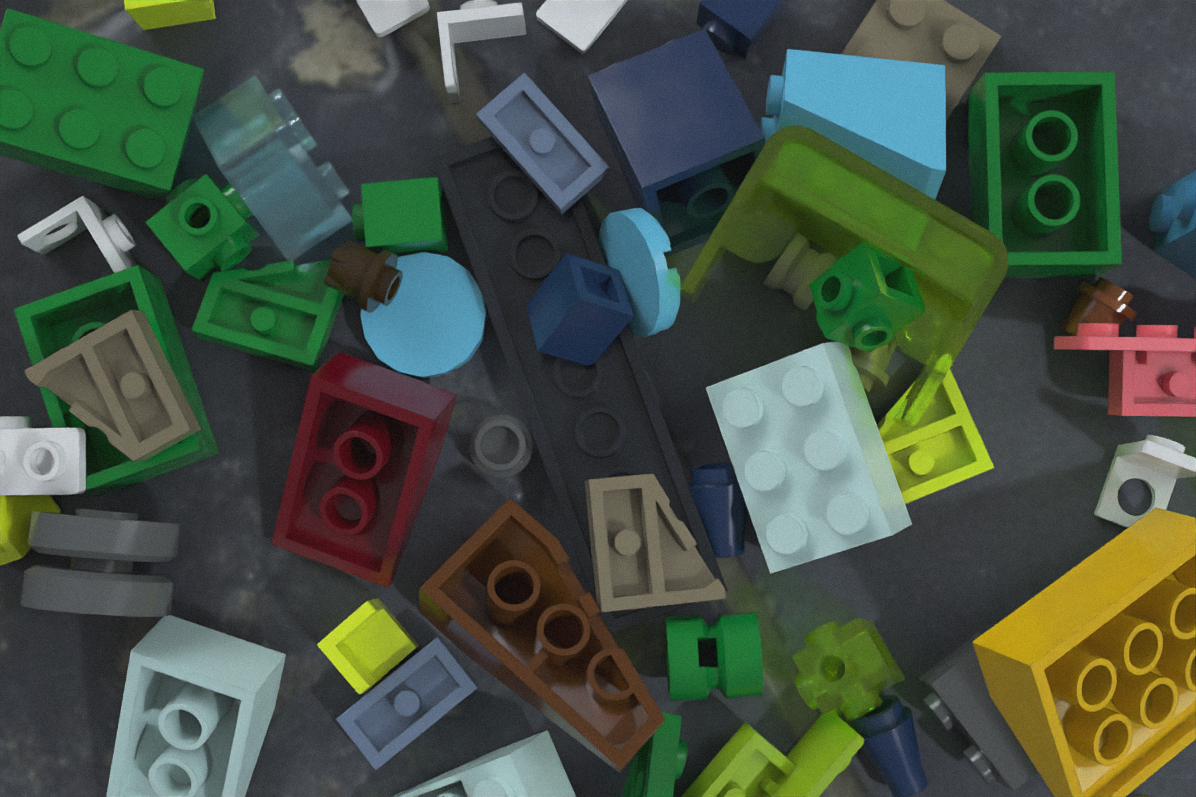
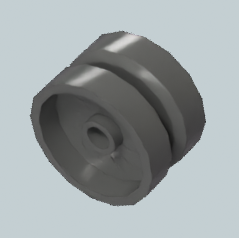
M78 508L75 509V514L31 511L27 544L38 553L69 556L68 565H34L25 570L21 606L57 612L110 616L158 617L170 615L174 582L163 574L133 570L134 561L167 562L176 557L180 524L138 520L137 513Z

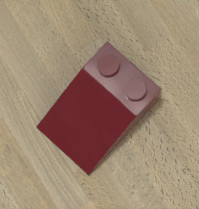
M342 352L337 353L311 375L271 545L389 588L394 580L442 451L457 394Z

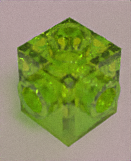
M861 617L855 618L842 627L838 621L822 625L804 637L803 640L807 647L791 656L800 672L794 675V682L805 703L812 710L820 708L823 715L840 716L845 714L848 721L857 719L880 706L883 701L879 693L905 679L873 621ZM845 664V673L841 677V667Z

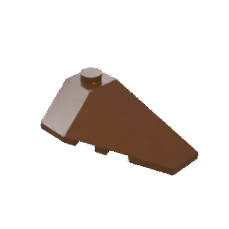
M509 498L419 588V613L465 655L620 773L663 724L665 718L627 654L617 646L599 615V607L590 592H585L568 563L569 557L559 540Z

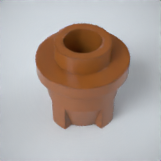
M1102 277L1098 278L1094 286L1081 281L1076 288L1081 294L1072 306L1070 314L1060 329L1072 336H1077L1078 323L1119 324L1120 329L1125 320L1133 322L1137 315L1134 310L1127 306L1133 295Z

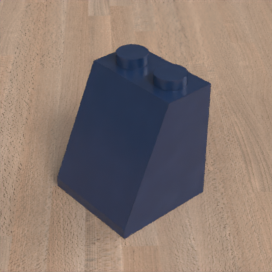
M705 28L682 38L673 39L660 47L628 60L616 62L601 71L588 75L598 117L636 207L644 209L656 218L669 238L672 251L664 252L665 257L774 213L765 137Z

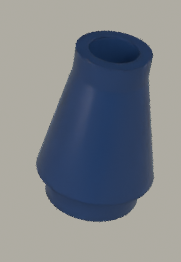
M732 462L709 463L692 467L693 482L688 483L689 489L715 558H728L744 554L747 505Z
M896 695L877 697L857 707L850 716L854 724L853 729L864 738V744L861 746V749L887 783L892 796L910 797L925 789L929 781L923 770L911 709L902 706L899 697Z

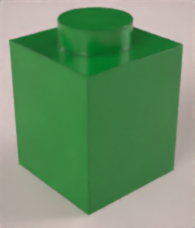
M438 177L361 184L362 203L353 204L352 206L353 228L357 242L365 241L366 248L379 254L384 250H388L397 256L421 252H449L444 190Z

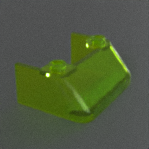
M804 126L782 128L775 132L766 142L680 287L682 297L694 304L725 250L748 262L765 263L774 260L782 254L795 232L802 234L840 257L847 255L860 243H866L913 271L927 310L893 336L898 347L906 355L925 365L892 420L902 427L916 426L1003 281L1008 269L1006 248L1002 241L992 232L816 131Z

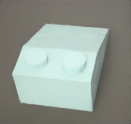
M171 615L164 616L130 652L106 797H245L275 709L286 654Z

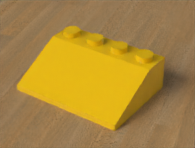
M1157 507L972 642L991 699L1054 797H1126L1196 739L1195 517Z

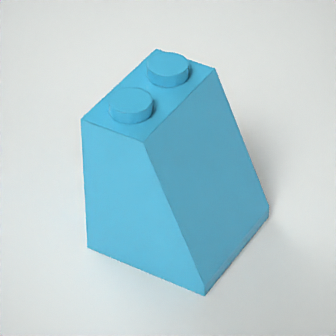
M787 49L782 76L770 75L765 113L766 115H773V118L762 117L760 123V130L766 142L770 184L901 247L917 249L946 172L945 65Z

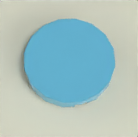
M632 208L611 212L601 224L598 244L607 267L619 270L634 315L628 322L632 335L639 337L655 335L674 324L680 306V276L677 273V268H667V262L663 254L664 252L672 251L671 243L657 219L644 209Z
M421 252L398 257L396 269L403 272V278L393 301L388 306L380 304L371 313L361 309L360 316L366 341L379 360L406 376L429 379L448 374L454 369L457 370L470 361L484 339L488 315L479 285L466 268L448 256Z

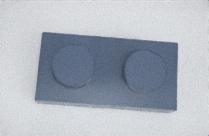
M525 72L476 113L479 123L561 215L609 174V166Z
M438 636L336 718V720L372 767L377 770L480 685L443 638Z

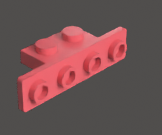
M1078 323L1077 336L1054 337V350L1110 351L1108 415L1196 417V326L1194 327V339L1177 338L1178 325H1136V337H1119V324Z

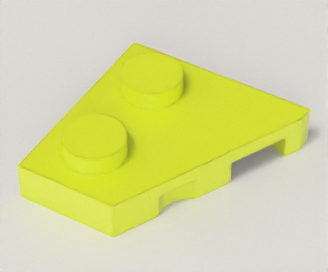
M944 355L935 358L877 424L905 504L994 468Z

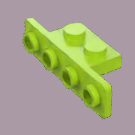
M827 709L785 756L747 722H744L681 797H819L834 778L847 768L852 757L864 744V738L833 711Z

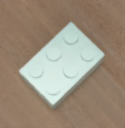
M839 342L822 343L706 387L770 574L892 536L912 525L857 368L853 365L848 345Z

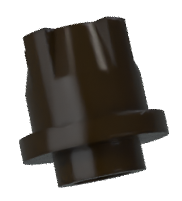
M350 240L345 245L335 249L331 256L332 260L329 265L328 274L324 279L326 286L358 300L359 308L369 313L373 312L380 304L388 306L393 301L403 278V272L396 269L398 262L396 254L388 250H384L379 254Z

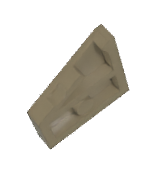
M130 310L24 370L28 380L37 387H47L71 406L69 411L89 427L101 429L108 437L109 443L133 461L147 460L201 430L143 311Z
M654 474L584 481L596 601L600 612L726 599L724 586L719 578L713 577L695 548V545H697L696 541L684 522L678 520L669 506L670 500Z

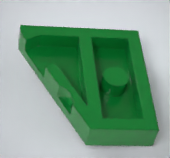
M293 260L270 263L264 268L255 271L238 268L213 272L191 331L198 339L316 372L344 294L326 286L324 283L331 260L295 265Z

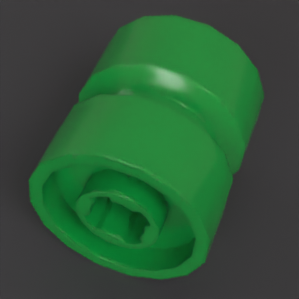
M756 612L719 614L714 624H707L701 615L665 617V651L670 702L706 700L712 689H719L726 699L762 697V647ZM713 646L715 667H699L698 648Z

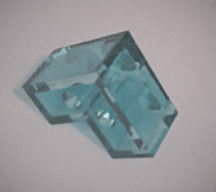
M254 75L192 116L218 168L289 262L353 221L340 200L350 193L329 161L319 167L313 161L308 151L317 146V143L280 88L269 94L258 77Z

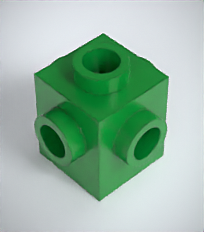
M207 174L199 180L195 178L188 179L175 187L166 198L167 205L145 222L184 271L201 282L219 268L221 271H226L239 264L251 252L252 247L250 243L260 236L248 220L256 211L232 182L222 189Z
M865 240L847 255L836 260L832 267L809 284L817 310L816 320L825 338L868 353L889 343L897 332L927 311L909 258Z

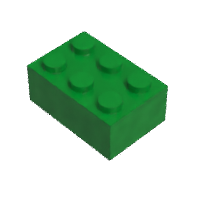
M7 8L0 29V155L166 203L167 196L174 189L200 96L204 69Z
M1115 72L984 73L967 94L972 278L1099 277L1122 265Z
M139 265L14 309L32 366L130 310L143 311L201 428L200 431L147 460L133 461L109 443L108 437L101 429L86 425L69 411L71 408L69 404L47 387H39L53 428H82L85 430L86 490L84 493L77 495L100 497L219 454L161 280L158 276Z

